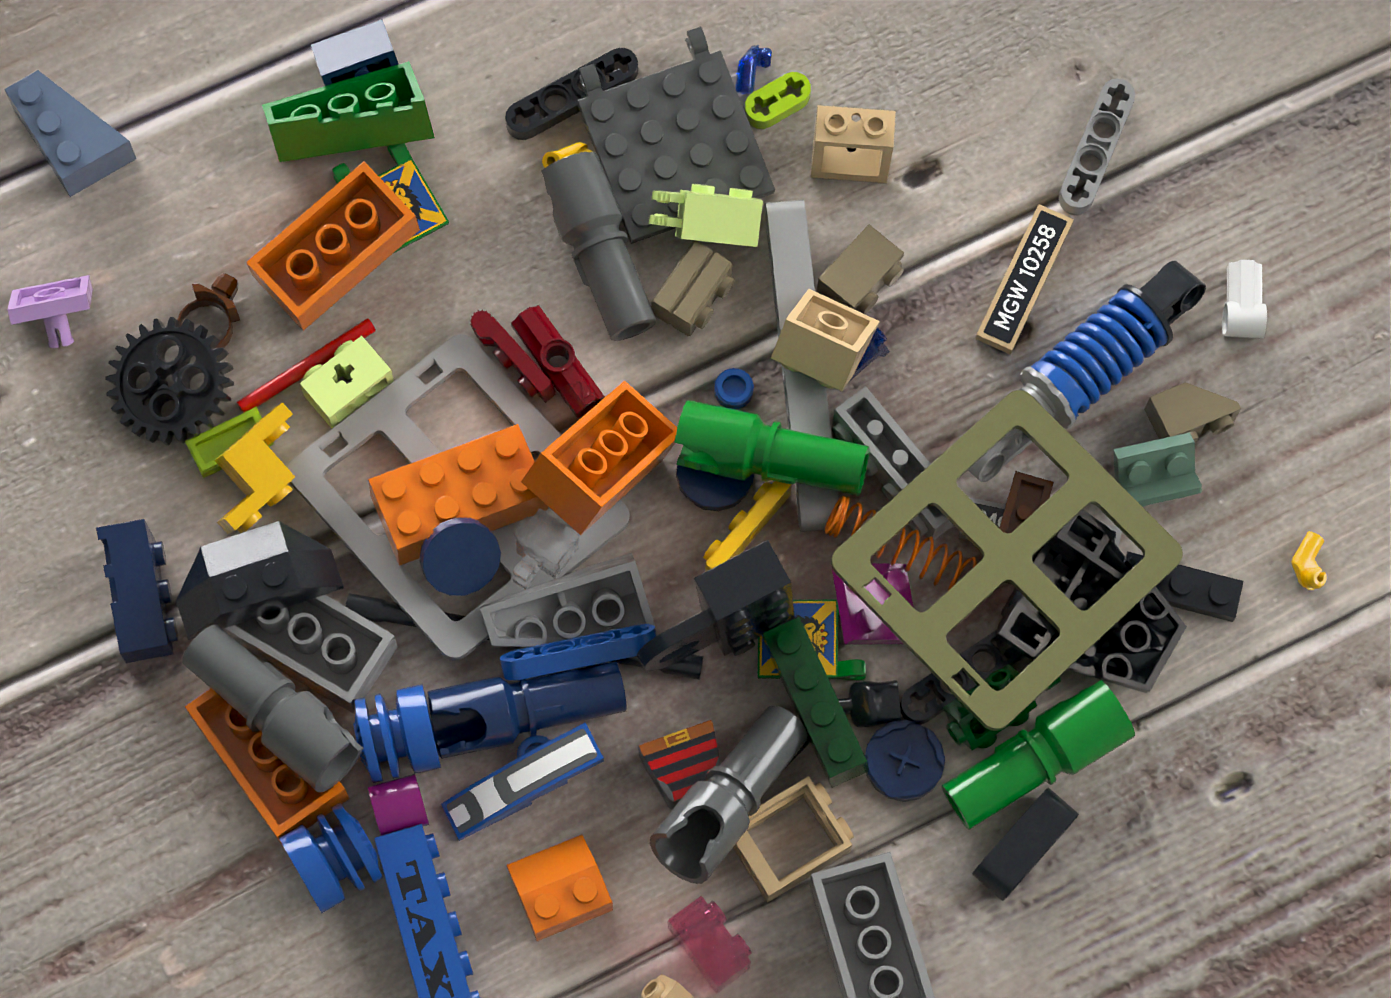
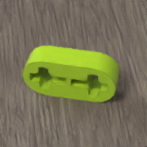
M789 72L751 93L745 101V113L750 126L756 129H766L804 108L810 99L811 84L809 79L801 73ZM791 85L794 89L800 87V97L796 98L793 93L785 96L787 94V86ZM758 103L761 107L770 105L768 107V115L764 116L761 112L754 114L755 105Z

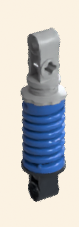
M1171 261L1163 266L1158 274L1140 289L1129 284L1123 285L1118 289L1117 294L1109 300L1108 305L1100 307L1097 310V314H1092L1088 317L1086 323H1081L1075 329V332L1069 333L1064 338V341L1056 344L1052 351H1048L1043 355L1042 359L1022 370L1020 379L1023 387L1019 390L1029 393L1063 428L1069 429L1076 422L1079 416L1078 413L1086 412L1090 404H1095L1099 401L1100 395H1105L1111 390V385L1116 386L1119 384L1122 376L1125 377L1132 373L1133 367L1140 366L1144 358H1149L1155 353V350L1159 347L1167 346L1173 340V332L1170 325L1182 314L1198 304L1205 293L1206 285L1177 261ZM1013 429L968 471L980 482H987L996 476L1003 466L1020 454L1032 441L1020 429Z

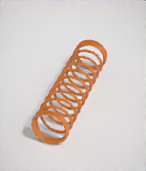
M843 495L836 502L828 518L825 534L833 535L834 538H837L850 514L859 506L852 536L871 513H873V516L876 514V510L868 511L861 519L862 504L860 502L854 504L847 512L850 500L849 497ZM905 527L902 529L896 553L891 561L892 566L896 563L907 541L916 533L915 546L905 572H909L915 557L929 540L931 541L926 563L919 575L920 579H923L929 564L943 547H945L944 558L940 571L934 580V586L938 585L945 568L957 554H959V562L948 591L956 584L959 575L970 561L974 562L973 568L977 565L975 557L967 559L962 564L963 555L960 550L953 552L948 557L949 550L946 543L939 545L934 550V539L931 536L925 538L919 545L920 534L918 530L910 532L905 538ZM885 546L878 551L877 559L881 557Z

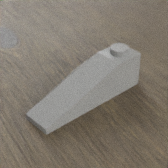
M632 553L591 565L480 606L492 646L532 647L634 625L651 624L655 626Z

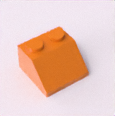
M583 835L506 865L536 941L613 911L611 897Z

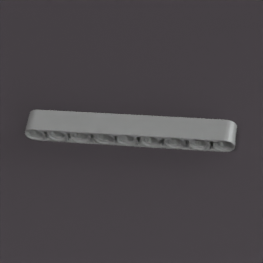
M804 200L765 203V221L778 338L786 318L807 290L815 291ZM781 365L788 429L832 438L826 387L806 374L790 371ZM795 483L800 532L825 530L828 518L839 499L838 492Z

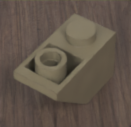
M1184 382L1150 396L1144 410L1159 439L1190 432L1196 443L1199 440L1198 436L1212 431L1213 435H1217L1233 427V421L1238 416L1241 407L1237 401Z

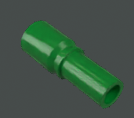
M691 400L686 401L683 407L674 442L683 445L677 459V465L739 480H746L751 475L757 474L761 475L762 481L765 482L773 480L792 485L799 483L856 496L860 495L864 484L870 451L869 446L784 429L781 423L776 421L773 422L772 426L765 425L758 414Z
M1100 680L1094 685L1081 690L1077 695L1060 701L1038 715L1032 730L1029 732L1024 729L1020 730L1016 735L995 747L992 755L946 782L941 788L960 821L970 830L1045 782L1052 785L1056 782L1055 776L1061 772L1069 775L1078 773L1134 738L1135 731L1128 715L1114 693Z

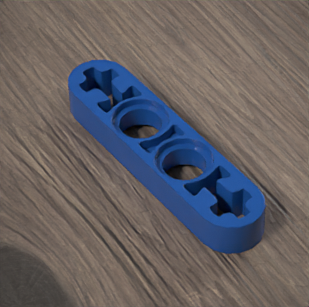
M640 624L513 650L500 657L503 676L506 680H522L634 657L657 634L654 625Z

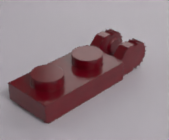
M477 310L476 313L474 312V315L471 316L470 325L476 337L479 338L484 346L496 347L492 353L506 370L511 366L515 368L521 375L517 382L531 398L538 394L545 403L556 395L551 380L493 316L491 317V314L487 311Z

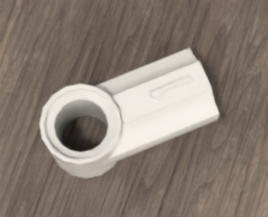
M1254 260L1231 262L1227 266V302H1225L1222 316L1223 336L1263 339L1266 332L1267 308L1265 304H1262V264H1258Z

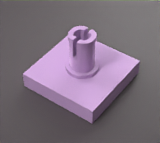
M81 276L12 290L7 309L11 325L43 318L49 348L59 347L60 339L57 329L60 333L62 345L72 344L74 339L71 335L66 314L90 309L93 291L90 276Z

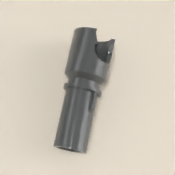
M581 152L550 164L541 172L544 177L547 194L550 195L552 200L554 223L562 242L574 248L572 252L573 261L583 284L591 289L610 339L621 341L649 330L656 324L657 320L626 247L628 236L625 232L619 230L623 215L598 154L594 152Z
M219 625L207 627L197 635L186 649L182 661L184 666L247 719L246 725L253 732L261 731L262 744L315 791L325 792L332 788L351 770L364 748L357 743L348 730H344L337 723L326 705L309 691L296 692L295 685L290 679L269 662L262 663Z
M778 706L766 708L721 765L711 768L706 774L705 781H697L693 784L651 835L650 846L654 855L671 873L690 883L702 884L708 880L746 832L750 823L749 816H752L759 810L761 797L807 741V730L793 713Z

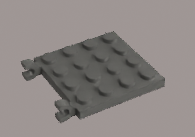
M701 26L687 31L688 38L685 39L693 60L603 91L594 64L579 68L581 74L579 75V80L586 97L579 99L577 105L595 152L598 154L623 215L622 222L631 244L676 228L649 224L650 215L658 213L677 217L679 203L657 202L652 199L653 191L680 193V190L691 191L692 184L714 186V194L729 195L730 188L753 191L752 198L757 199L774 194L775 187L722 52L720 50L709 53L706 37Z

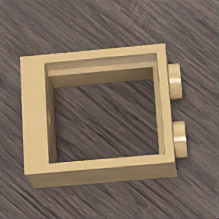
M818 105L813 139L811 178L887 183L894 147L896 111ZM858 115L860 120L855 122L851 117Z
M809 776L761 804L759 810L752 816H749V828L733 847L767 903L806 880L812 873L819 872L850 853L852 848L850 840L854 836L850 827L842 817L835 818L828 805L832 804L829 794L820 782L814 785ZM804 798L834 847L778 880L748 831Z

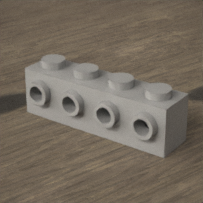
M866 386L835 408L832 422L834 426L832 431L838 440L869 446L870 451L866 474L870 477L875 475L883 484L882 492L888 501L892 500L931 464ZM928 506L909 523L913 531H919L920 536L925 535L927 538L931 536L934 540L954 526L935 506Z

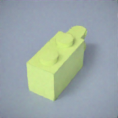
M692 184L691 191L680 190V193L653 191L652 199L657 202L679 203L677 217L658 213L650 215L649 224L676 227L675 236L680 239L757 247L763 200L752 198L753 191L730 188L729 195L714 194V186Z

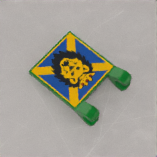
M405 143L387 146L388 152L397 166L378 175L416 215L420 229L395 252L449 224V220L416 166ZM341 163L332 169L334 180L337 184L351 173L345 163Z
M837 599L793 600L795 619L800 617L828 679L865 680L866 663L864 660L838 661V617L840 615ZM761 636L758 638L757 677L758 679H780L766 649L764 638Z

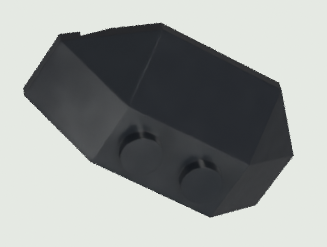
M277 521L201 546L176 599V603L187 638L191 640L212 625H219L224 629L343 589L344 586L330 548Z

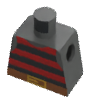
M712 720L638 745L639 757L670 810L678 804L693 784L697 781H705L706 774L711 768L721 765Z

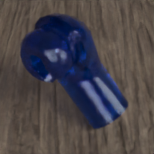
M753 45L739 60L735 86L737 93L750 95L754 92L757 66L764 68L771 66L772 50L769 47L760 48L759 45Z

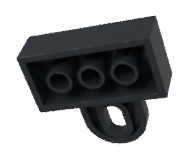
M766 540L695 577L701 612L651 639L638 651L637 657L645 671H655L677 663L715 642L718 643L724 656L731 652L737 656L753 648L756 645L754 640L763 636L762 633L795 619L791 581L769 541Z

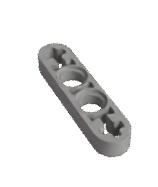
M1112 79L1105 83L1100 92L1059 193L1060 206L1069 214H1083L1092 206L1135 100L1134 88L1126 80ZM1115 92H1120L1123 94L1122 100L1119 102L1115 114L1109 112L1108 109L1112 96H1114ZM1100 122L1108 123L1114 129V135L1110 138H1100L1095 134L1093 127ZM1088 154L1094 155L1100 160L1101 167L1095 171H1088L1081 166L1080 158ZM1079 179L1086 182L1082 192L1083 198H1080L1078 202H1074L1071 200V193L1075 191Z

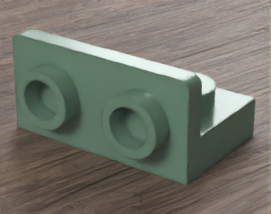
M1190 432L1113 449L1115 480L1142 507L1202 492V484L1195 473V442Z

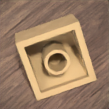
M808 289L786 318L771 359L780 362L784 368L790 371L801 372L816 379L824 387L843 391L853 377L880 321Z

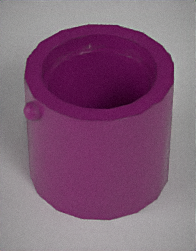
M415 774L368 787L381 836L420 824L423 827L429 825Z

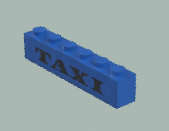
M420 824L374 838L418 997L480 998L478 990L470 992L466 976L473 975L467 950L458 952L455 937L462 935L456 911L447 913L443 899L451 896L445 873L436 874L432 860L440 857L434 834L425 835L423 826Z

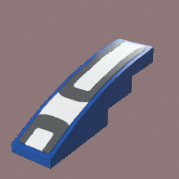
M583 723L480 779L441 803V806L460 841L532 805L533 800L567 784L568 779L604 762V757L587 724Z

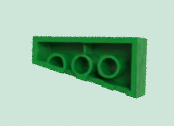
M409 61L262 104L279 162L435 138L425 99Z

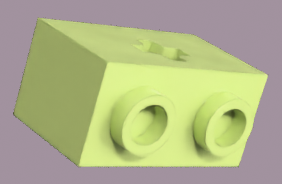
M360 336L354 342L349 340L339 346L334 353V357L323 366L317 364L308 370L300 386L308 402L331 428H334L394 382L389 366L363 336ZM343 376L345 379H351L352 381L346 384L343 380L338 382V379Z

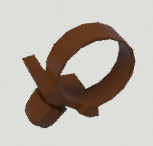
M223 273L211 285L212 290L201 284H192L197 300L188 303L180 311L177 319L181 327L184 318L191 311L199 307L214 306L222 310L228 318L229 327L225 337L216 348H225L233 334L232 323L240 321L233 302L238 291V281L234 277Z

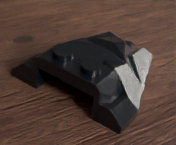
M1085 510L1076 515L1038 550L1032 559L1033 563L1078 609L1083 611L1092 607L1137 565L1132 557L1127 559L1113 542L1116 536L1109 527ZM1155 587L1067 670L1148 693L1151 691L1187 626ZM1015 588L1001 611L1003 617L998 624L996 636L1027 658L1035 660L1058 638L1059 633Z

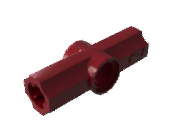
M539 305L529 307L519 313L516 319L511 322V327L541 367L542 372L551 380L577 418L584 416L605 396L575 356L573 346L562 338ZM554 356H562L568 360L562 367H553L548 363Z

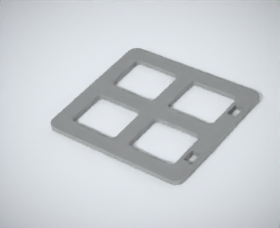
M458 334L448 339L294 457L287 465V468L295 476L290 484L445 658L452 661L465 658L489 638L480 606L570 574L628 526L630 518L627 506L619 500L582 535L573 530L541 556L534 555L508 526L492 531L498 540L501 550L500 565L510 575L511 579L460 621H452L402 565L399 566L386 533L376 535L370 530L324 478L326 472L377 434L385 436L409 464L440 453L437 447L408 417L406 412L457 372L465 373L512 425L519 424L532 455H540L542 451L561 436L471 337L464 334ZM435 364L441 373L425 385L417 377ZM341 436L347 446L330 458L323 449Z

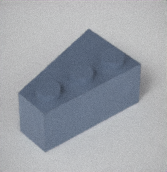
M39 70L4 89L13 109L70 197L136 159L131 143L127 138Z

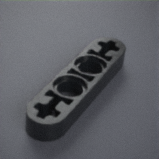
M627 48L613 49L579 67L582 68L594 64L603 91L634 81L638 75L637 57ZM619 61L622 65L628 64V72L623 73L620 69L615 70V62ZM579 68L513 103L507 109L505 116L508 133L518 140H527L580 112L577 102L579 99L585 98L586 94L578 88L579 75H581ZM604 74L605 76L609 74V83H606ZM560 95L566 99L567 103L561 110L552 111L546 107L545 101L549 96ZM538 104L540 113L544 117L543 119H540L539 112L535 114L534 105ZM521 114L524 118L530 117L529 126L524 127L522 123H517L516 116Z
M996 631L959 654L983 680L988 678L992 672L1001 669L1007 664L1012 666L1025 657L1022 653L1010 647L1003 654L1008 658L1004 661L1000 650L992 644L993 641H996L998 648L1006 644V642L996 636ZM978 652H987L993 657L995 666L988 672H981L974 667L972 657ZM963 670L957 674L965 691L976 686ZM931 673L904 692L900 701L901 715L905 720L922 725L944 711L943 707L954 701L956 697L945 692L940 686V681ZM931 684L935 696L943 703L938 704L935 697L926 704L924 708L926 713L922 714L919 710L911 712L909 710L912 703L911 697L914 696L918 701L922 700L930 694L931 690L926 686Z

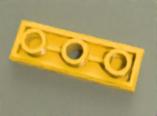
M774 481L772 484L770 482L763 483L753 497V500L756 501L754 506L748 513L741 510L729 524L728 529L731 530V533L723 542L718 539L715 540L703 556L706 560L705 572L741 554L790 497L792 484Z

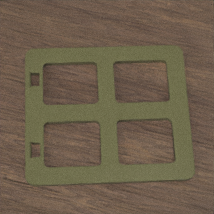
M1016 390L1002 399L839 546L833 553L831 566L835 574L985 728L998 731L1013 721L1171 573L1181 562L1183 551L1180 544L1029 393ZM1020 429L1067 476V482L1012 533H1004L957 486L956 481L1011 430ZM1093 504L1142 551L1143 559L1092 607L1083 611L1078 609L1033 563L1032 556L1086 506ZM935 506L982 553L983 559L927 611L918 612L872 566L870 558L925 508ZM873 580L890 595L883 605L865 588ZM1011 583L1057 629L1059 636L1004 689L996 691L947 643L946 635L1000 585ZM961 670L978 686L971 696L952 678Z

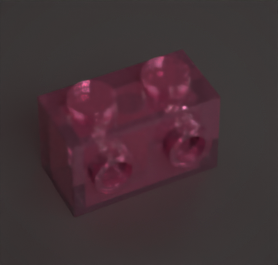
M700 896L668 920V929L717 994L750 970L751 961L748 956L752 952L738 933L732 937L723 923L727 921V918L714 901L707 904L704 898Z

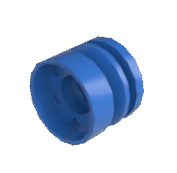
M423 684L397 690V709L389 711L382 695L376 694V714L369 715L365 697L355 699L356 711L353 725L356 741L364 748L360 758L368 770L373 783L383 781L380 763L386 761L389 763L393 779L399 778V758L403 757L408 758L415 774L441 768Z
M341 803L331 807L339 822V825L336 827H330L323 813L317 816L322 835L314 838L303 825L279 837L321 913L345 900L340 884L341 880L348 878L359 891L365 889L357 874V871L365 867L374 883L383 878L379 870L377 853L358 820L350 815Z

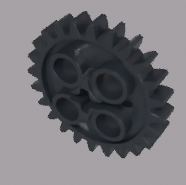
M174 317L169 318L167 327L159 319H154L153 330L151 331L140 324L139 331L141 336L137 339L127 333L126 338L130 346L127 349L116 346L115 349L122 356L121 360H109L108 364L114 367L117 372L105 377V380L116 385V388L109 390L106 395L113 400H119L111 407L112 411L116 414L124 413L119 422L126 427L133 425L131 432L138 437L146 432V439L152 443L160 435L161 441L166 445L171 444L173 435L183 444L187 440L188 431L196 437L199 436L201 433L199 426L201 424H205L210 428L215 427L210 416L213 413L224 416L225 413L218 404L220 401H231L232 398L225 394L223 389L234 386V381L224 376V374L232 371L234 368L228 362H221L229 353L223 347L216 348L220 340L215 335L207 337L208 330L202 325L194 330V323L189 319H185L180 327L178 320ZM177 345L179 347L178 356L170 362H165L166 351L170 347ZM195 356V362L190 363L191 357ZM149 372V383L145 387L137 389V378L141 374ZM204 373V382L201 387L191 390L190 381L193 376ZM169 375H172V380L174 381L171 387H168V382L165 380ZM150 398L149 404L145 406L144 401ZM169 400H175V409L172 414L162 417L161 409L164 403Z

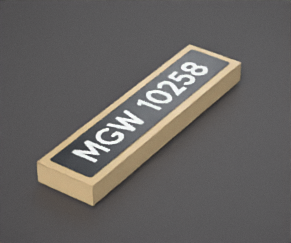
M1038 204L977 332L976 340L1011 355L1074 219Z

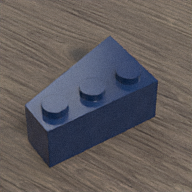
M145 519L96 527L98 540H101L104 545L107 565H103L105 578H109L112 597L110 605L120 655L125 663L173 655L172 642L178 641V631L175 618H168L166 604L172 603V593L169 580H162L160 566L166 565L163 542H156Z

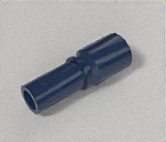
M616 661L531 679L517 680V682L508 683L498 676L427 691L432 726L441 759L511 745L521 733L528 732L529 736L532 737L536 736L537 730L622 713L627 710L622 676Z

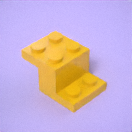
M283 402L273 408L214 460L246 495L245 498L217 522L227 534L238 530L239 533L246 532L263 517L258 511L266 503L269 507L276 505L293 490L288 483L295 476L267 446L290 428L286 420L293 413Z

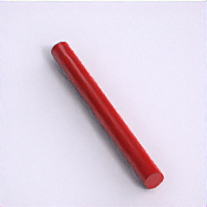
M368 318L237 401L236 403L240 410L244 413L262 405L301 380L306 372L315 365H324L331 360L337 348L346 341L352 340L354 342L360 336L366 338L376 331L374 325Z

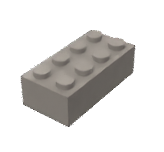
M322 595L223 629L252 654L269 662L274 667L353 714L356 711L355 699L367 696L398 648L393 634L327 595Z
M891 852L812 873L809 879V886L842 997L935 998Z

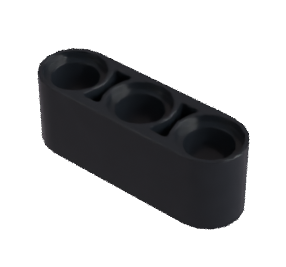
M1048 787L983 859L972 875L1004 901L1069 828L1079 813Z

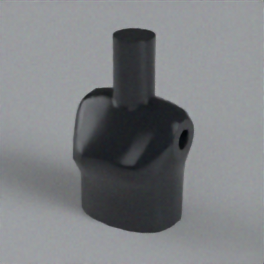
M897 680L855 682L849 689V698L838 699L844 713L851 715L853 724L858 728L901 721Z

